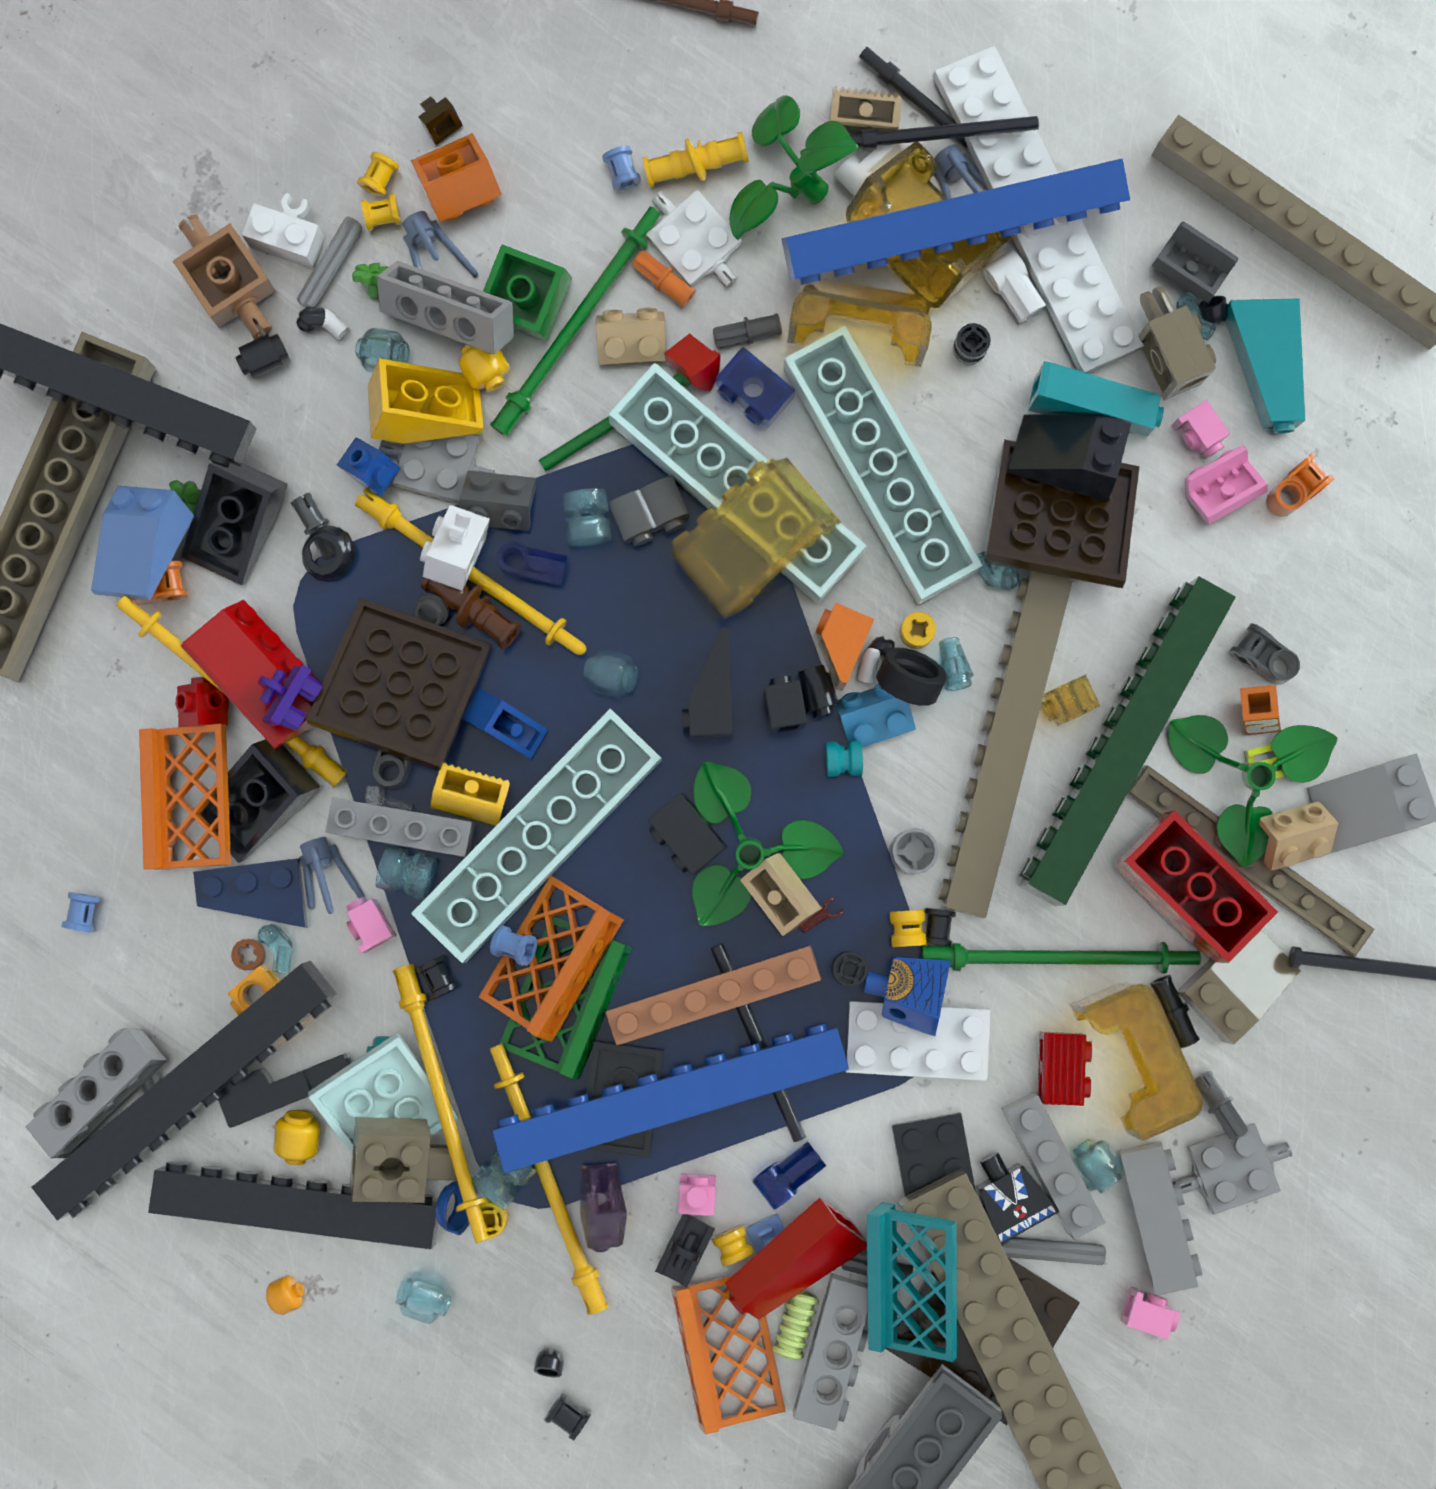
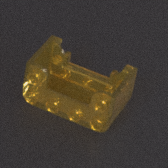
M772 458L766 463L763 460L757 463L747 473L750 479L741 487L736 484L726 491L721 497L724 502L716 510L713 507L706 510L696 520L699 525L690 533L688 530L684 531L671 543L674 549L670 554L724 619L742 612L753 602L752 598L757 596L767 583L805 549L812 547L816 540L825 532L829 534L841 523L839 518L788 458L779 460Z
M1122 982L1070 1004L1076 1020H1088L1092 1028L1097 1032L1109 1035L1120 1031L1141 1078L1144 1088L1129 1094L1131 1099L1130 1109L1126 1115L1120 1117L1127 1134L1144 1141L1188 1122L1199 1115L1203 1106L1202 1095L1157 994L1152 988L1143 984Z

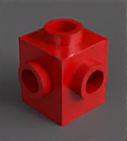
M204 677L191 678V684L177 686L175 705L178 710V727L225 724L228 726L227 710L229 698Z

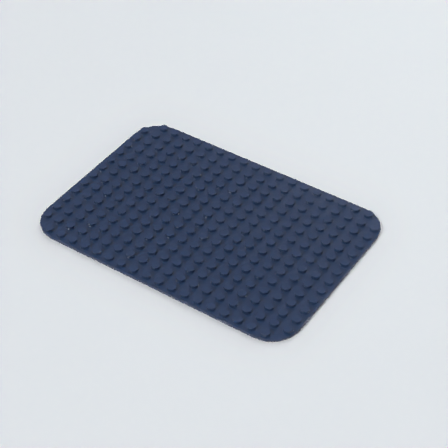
M633 444L536 477V491L530 510L531 525L529 531L488 527L486 541L474 567L554 623L561 618L567 620L564 630L586 645V652L583 655H576L557 641L550 646L546 645V633L484 590H482L479 598L482 599L485 596H489L491 598L490 604L496 607L499 613L511 622L517 621L522 625L518 636L509 647L502 650L498 647V642L484 631L478 630L474 624L462 628L456 621L458 611L449 608L448 618L439 626L491 644V651L470 702L480 688L548 729V732L532 759H529L462 719L446 757V764L448 766L453 764L455 768L460 766L461 770L467 768L468 772L473 770L475 774L480 772L482 776L487 774L489 778L494 776L496 780L501 778L502 781H509L510 785L500 818L501 821L601 717L611 709L661 757L662 761L551 875L624 919L613 940L630 946L632 949L607 1011L721 974L710 949L721 943L724 944L734 968H741L811 945L822 978L821 981L749 1004L768 1047L773 1045L772 1039L792 1033L793 1038L796 1039L807 1035L806 1028L826 1023L827 1029H838L846 1056L849 1001L884 1003L885 997L864 993L867 977L864 982L855 987H846L836 982L831 972L832 962L835 957L847 951L856 952L866 960L868 972L889 976L893 958L920 959L921 946L892 947L891 945L894 926L890 923L889 912L910 911L862 776H851L848 771H845V773H841L838 777H827L826 742H837L839 745H844V747H847L848 744L836 706L833 707V714L814 719L813 713L806 714L807 724L804 729L770 735L763 698L764 686H769L771 679L791 676L792 681H798L797 672L822 665L792 581L676 481V486L689 514V518L684 520L685 525L670 533H666L665 529L659 530L652 534L653 539L640 546L634 547L633 543L625 544L608 502L669 476ZM448 508L409 522L434 539L435 536H432L435 522L438 516H445ZM395 528L386 529L354 540L353 543L356 551L354 564L342 578L327 582L317 580L306 572L300 580L293 604L296 633L308 668L311 669V673L321 684L360 598L416 617V601L421 595L432 593L430 590L425 592L421 588L425 562L420 561L423 548ZM321 556L315 560V563L321 567H327L334 562L336 556L328 560L323 559ZM469 580L465 584L470 591L477 586ZM721 627H729L733 737L732 740L691 742L690 733H683L682 709H689V698ZM331 733L343 771L347 772L345 777L353 801L473 822L476 826L471 851L495 828V825L431 808L432 793L439 773L435 769L413 762L408 780L401 789L394 791L383 788L373 775V766L378 749ZM706 761L732 767L740 771L749 781L751 786L749 805L743 811L735 813L746 838H756L762 843L763 848H769L783 844L782 830L787 824L797 820H809L829 830L843 849V855L834 861L823 873L812 878L800 879L822 909L785 936L781 935L752 895L747 907L733 919L713 926H701L698 923L692 896L693 882L697 874L705 867L715 864L723 865L732 872L739 864L736 860V847L740 841L729 816L717 824L709 822L728 847L693 875L689 870L683 873L672 860L671 856L675 853L667 843L660 845L649 831L652 824L648 819L680 793H685L695 805V778L701 765ZM391 764L385 767L382 772L383 780H395L400 772L399 766ZM367 840L409 965H415L421 993L426 994L427 1002L424 1009L476 1162L490 1186L511 1202L537 1209L549 1208V1201L534 1164L506 1173L502 1171L491 1131L492 1128L498 1127L497 1120L515 1115L505 1088L495 1089L494 1084L500 1081L501 1078L489 1049L500 1044L510 1017L479 998L502 957L491 954V937L467 963H461L411 914L465 857ZM783 851L772 853L770 856H764V860L777 853H780L782 855ZM744 868L737 876L743 878L753 869ZM548 879L506 921L504 926L509 927L513 933H517ZM557 887L549 899L551 910L566 906L564 892ZM572 897L573 904L579 902L578 900ZM589 907L575 910L577 926L587 925L595 911ZM568 913L555 916L569 922ZM545 920L536 922L531 929L532 936H535L537 940L543 937L546 929ZM902 925V929L914 928L913 925ZM557 926L555 929V934L568 930L560 926ZM571 937L557 941L558 950L573 944ZM549 947L545 956L551 954ZM572 950L560 955L559 957L562 958L570 955ZM445 955L447 959L445 964L453 980L458 981L460 987L442 997L431 1000L430 994L432 992L423 974L418 973L417 968L439 956ZM515 959L513 960L515 971L530 967V964L522 966L517 964ZM554 967L539 971L543 984L556 979ZM527 975L516 978L519 994ZM509 980L499 983L492 995L499 1001L512 998ZM589 980L585 985L584 989L582 990L581 994H584L588 991V988L590 986ZM536 998L527 1000L525 1004L530 1017L534 1016L537 1011ZM584 999L577 1002L579 1008H581ZM513 1004L508 1005V1007L514 1009ZM573 1007L561 1026L562 1030L575 1024L577 1015ZM736 1008L621 1045L664 1050L661 1079L671 1076L670 1069L691 1063V1067L694 1069L705 1066L704 1059L714 1055L725 1053L726 1059L738 1056V1049L751 1045V1042ZM605 1014L595 1041L616 1044L607 1015ZM523 1026L515 1029L510 1044L520 1048L534 1043L531 1033ZM571 1032L564 1035L566 1041H568ZM558 1037L552 1042L549 1041L542 1044L547 1059L559 1063L564 1051ZM537 1048L529 1050L530 1052L539 1055ZM505 1050L514 1074L523 1072L525 1076L517 1083L531 1117H533V1109L553 1104L554 1110L568 1106L567 1099L586 1094L592 1050L580 1079H571L559 1074L555 1070ZM843 1071L786 1088L798 1122L898 1087L912 1079L913 1076L846 1073ZM769 1093L653 1128L649 1158L583 1149L550 1159L548 1162L564 1204L568 1205L788 1125L773 1093Z

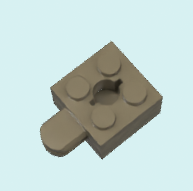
M1163 286L1154 288L1152 293L1147 291L1140 294V304L1149 321L1138 336L1144 345L1141 352L1165 401L1201 385L1216 369V356L1212 347L1209 344L1205 345L1200 334L1202 331L1201 323L1195 313H1190L1187 305L1174 310Z
M355 1117L349 1182L352 1202L424 1203L427 1180L450 1181L457 1179L447 1145L430 1144L431 1134L427 1119Z

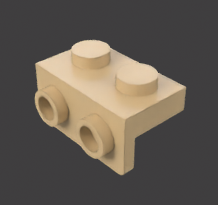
M647 307L638 309L637 313L623 314L622 310L611 309L603 311L602 315L596 316L599 365L666 361L664 354L666 352L664 312H657L656 308Z
M1318 801L1261 817L1259 825L1269 836L1264 857L1265 865L1270 871L1330 854L1338 822Z

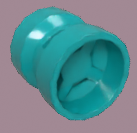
M850 741L847 747L839 745L837 742H826L827 777H838L841 773H845V771H848L851 776L863 775L861 741Z

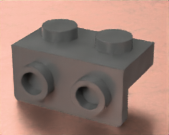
M1182 221L1152 264V267L1209 304L1237 263L1238 257Z
M467 471L459 498L460 508L489 518L488 527L529 531L531 525L530 510L536 491V478Z

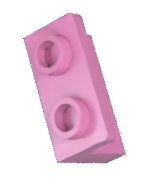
M1244 445L1235 450L1226 451L1214 462L1205 467L1194 469L1185 478L1186 498L1208 525L1268 492V484L1248 461V450Z

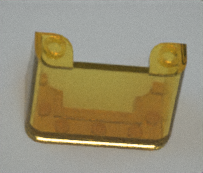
M914 142L869 175L847 207V222L947 200L930 182L936 170L933 156L919 142ZM1000 231L987 234L988 241L968 245L967 239L955 241V249L934 253V248L930 247L920 250L922 257L901 261L900 255L887 258V266L923 303L932 308H939L1004 249L1012 239V236L1001 238Z
M822 277L817 282L804 285L799 283L793 302L787 343L804 346L806 338L811 333L816 331L824 332L826 316L893 328L890 345L898 346L905 356L904 364L916 367L922 366L929 347L932 331L931 307L924 297Z

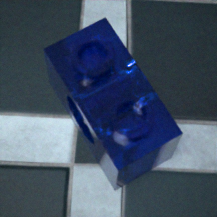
M743 346L716 376V386L719 388L717 393L728 403L733 404L736 402L745 409L743 412L744 416L754 425L759 426L763 424L767 429L795 397L796 390ZM754 383L759 385L763 392L757 397H750L744 392V388L748 384Z

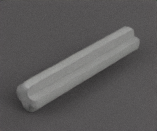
M345 217L299 293L297 301L303 307H316L360 234L362 225L354 218Z
M1015 1237L1001 1244L1007 1257L1092 1265H1103L1106 1259L1105 1247L1097 1244Z

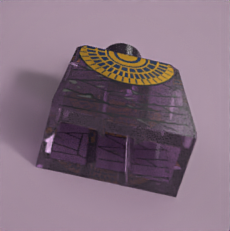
M616 1163L581 1166L580 1216L586 1246L595 1252H605L611 1247L623 1245L627 1210ZM602 1193L606 1196V1201L598 1206L599 1195L596 1194Z

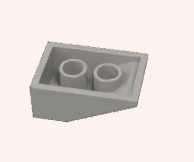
M1417 753L1307 788L1311 803L1321 802L1338 822L1331 853L1436 822V807Z

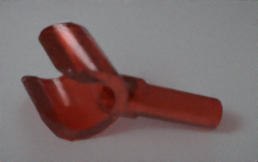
M836 897L826 899L822 910L799 926L803 933H806L827 918H837L843 914L844 908L835 915L830 914L827 910L828 903L835 900Z

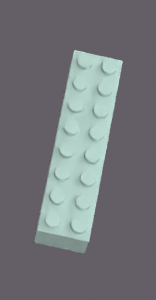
M843 326L786 357L783 367L785 373L917 605L976 574L983 565L847 327Z
M656 363L648 369L609 413V424L664 472L669 476L672 475L679 485L817 604L864 552L867 546Z
M609 709L411 914L461 963H467L493 936L495 931L506 923L662 761L661 757L620 717Z

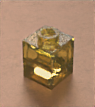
M1086 675L1050 690L1043 695L1045 702H1042L1044 713L1050 722L1055 721L1057 727L1100 707Z

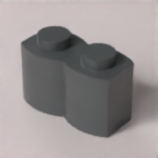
M672 475L608 502L625 544L633 543L634 547L651 541L653 539L652 534L659 530L665 529L666 533H670L682 528L685 525L684 520L689 518L688 511Z

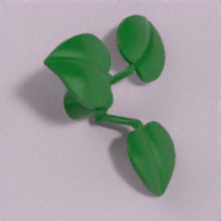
M784 95L777 98L775 102L769 104L760 113L752 127L754 142L761 147H766L778 139L779 144L797 167L792 170L789 177L791 188L775 182H770L766 186L762 180L758 179L746 185L737 194L731 206L729 221L732 234L738 241L742 235L762 224L775 211L778 204V193L776 190L787 193L794 199L800 195L810 205H815L825 198L829 187L817 174V171L836 163L859 149L856 142L841 123L828 121L814 129L807 137L805 142L806 148L800 151L801 157L799 159L783 136L794 130L799 123L800 108L797 102L792 97Z
M1195 715L1173 719L1169 723L1168 739L1172 753L1179 764L1188 771L1201 774L1207 773L1214 766L1215 759L1242 771L1244 785L1252 790L1246 807L1240 804L1227 807L1220 814L1216 829L1223 847L1244 867L1256 862L1266 852L1269 836L1261 828L1259 822L1261 817L1271 815L1273 812L1264 806L1253 807L1256 798L1260 796V790L1269 789L1274 784L1277 767L1281 765L1283 774L1291 781L1300 783L1310 782L1323 773L1338 740L1334 734L1319 727L1308 725L1290 726L1278 732L1271 742V749L1278 758L1271 765L1266 762H1253L1246 765L1220 755L1228 745V734L1223 724L1211 716Z
M710 761L704 762L696 775L694 783L695 805L705 819L713 824L720 823L729 816L740 841L736 847V860L739 864L732 872L723 865H710L702 869L695 877L692 896L698 923L701 926H713L727 922L739 915L747 907L751 894L740 881L742 877L737 875L744 868L755 869L759 867L764 860V856H770L772 853L783 851L782 857L799 879H808L823 873L834 861L843 855V849L835 836L823 826L809 820H797L787 824L782 830L783 844L763 848L762 843L756 838H746L735 813L743 811L749 805L751 799L749 781L740 771Z

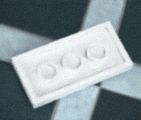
M849 1001L846 1051L849 1070H846V1073L988 1081L990 1009L942 1007L936 1035L931 1036L884 1018L881 1015L883 1003Z

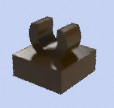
M430 96L420 103L425 112L418 117L435 145L463 126L454 106L446 97L436 103Z

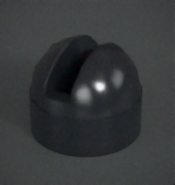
M1214 296L1209 304L1205 301H1201L1199 304L1202 318L1211 325H1218L1224 322L1228 316V304L1224 296Z
M549 1348L543 1349L536 1358L534 1372L545 1377H560L564 1365L562 1354L554 1349L551 1355L549 1354Z

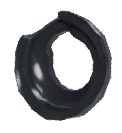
M323 526L313 532L304 543L302 549V562L308 574L317 580L327 582L338 580L345 576L353 566L356 557L355 545L349 533L334 526ZM319 537L330 541L336 548V558L327 567L317 565L312 559L310 546Z

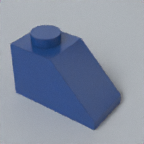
M480 688L463 716V720L529 759H532L548 732V729Z

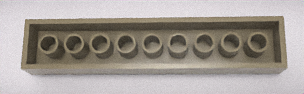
M81 332L73 350L75 353L149 382L156 368L146 357L84 332ZM51 400L0 516V676L19 682L129 430L112 423V416L100 412L99 416L95 417L79 410V404L71 400H67L66 404Z
M959 1169L899 1199L898 1201L904 1212L956 1221L957 1322L1001 1408L1039 1489H1122L966 1172ZM930 1228L926 1232L939 1249L945 1246L944 1230ZM917 1239L928 1260L932 1257V1254L923 1245V1243L919 1239ZM935 1259L929 1265L937 1281L942 1283L946 1279L945 1270Z

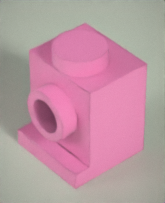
M1208 400L1179 417L1171 425L1175 431L1181 428L1184 432L1182 437L1186 445L1192 451L1196 450L1199 456L1204 454L1206 458L1223 449L1225 446L1222 441L1230 435Z
M364 896L346 906L349 911L347 914L350 918V921L346 922L347 927L356 941L361 939L363 942L362 945L358 946L360 953H367L396 936L377 899L367 901Z
M681 1173L678 1214L714 1216L716 1175Z
M1131 1286L1121 1321L1128 1327L1168 1340L1170 1331L1175 1332L1177 1329L1180 1311L1167 1306L1168 1300L1163 1297L1147 1293L1146 1298H1143L1144 1293L1138 1288Z

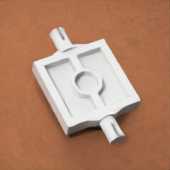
M698 189L685 201L675 206L663 191L657 193L659 198L655 195L652 202L662 211L664 216L646 234L647 238L691 288L703 277L713 273L720 278L726 287L731 286V281L734 283L738 277L733 274L725 263L729 255L743 244L741 238L738 241L733 236L728 223Z

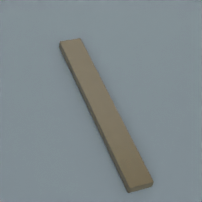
M1145 765L1136 777L1127 794L1129 797L1158 818L1165 812L1175 810L1253 887L1347 955L1356 957L1375 930L1291 868L1283 867L1270 871L1264 863L1265 853L1253 864L1247 867L1241 866L1223 847L1218 838L1216 826L1219 816L1148 765Z

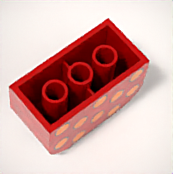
M1175 810L1163 813L1115 862L1117 870L1127 882L1189 943L1216 963H1229L1278 913Z

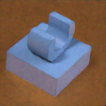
M776 1213L745 1227L757 1254L781 1233L784 1227Z

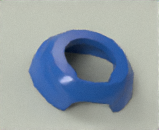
M454 1181L445 1186L437 1200L435 1215L439 1225L445 1231L461 1235L470 1223L466 1210L456 1211V1207L464 1202L458 1182ZM454 1194V1209L447 1220L448 1201L451 1195Z

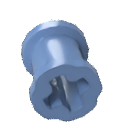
M630 146L613 148L602 156L603 162L608 164L613 178V190H625L641 182L640 174L636 173L630 157L633 153Z
M68 892L70 905L67 919L62 921L61 927L76 931L93 932L94 926L91 923L95 904L100 902V897Z
M504 925L495 931L490 944L492 955L497 957L504 955L513 958L517 964L527 966L533 960L537 949V939L535 936L518 935Z

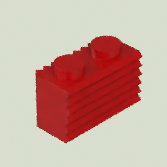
M1040 1031L1038 1096L1042 1104L1084 1106V1098H1090L1091 1078L1085 1077V1064L1092 1060V1042L1086 1041V1034Z

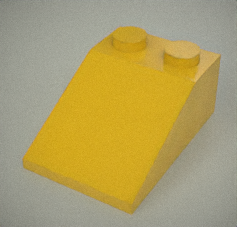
M378 359L368 383L371 438L406 444L482 433L484 428L480 389L471 388L463 373Z

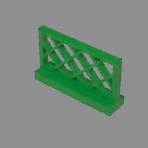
M552 917L554 929L560 926L571 930L569 922ZM547 927L542 938L548 937ZM614 940L611 941L597 965L594 976L592 974L589 979L590 986L588 991L581 994L573 1006L577 1015L575 1024L564 1030L560 1028L554 1038L559 1037L564 1049L559 1063L547 1059L542 1044L549 1041L539 1040L533 1034L531 1036L534 1043L526 1047L520 1048L510 1044L515 1029L522 1027V1025L511 1018L508 1021L500 1044L502 1043L504 1049L555 1070L559 1074L571 1079H580L592 1050L593 1041L596 1040L632 947ZM549 943L538 947L536 952L537 965L552 959L551 954L545 956L548 947L550 949ZM572 944L558 950L559 956L573 950L574 945ZM531 974L527 975L519 995L534 991L532 989L533 981ZM540 977L541 988L543 989L551 986L554 980L543 984L542 979ZM584 999L581 1008H579L577 1002ZM527 1000L522 1001L521 1008L523 1016L529 1021H531L533 1016L530 1017L529 1012L526 1008L525 1004ZM571 1032L568 1041H566L564 1035ZM537 1048L539 1055L532 1053L529 1050Z

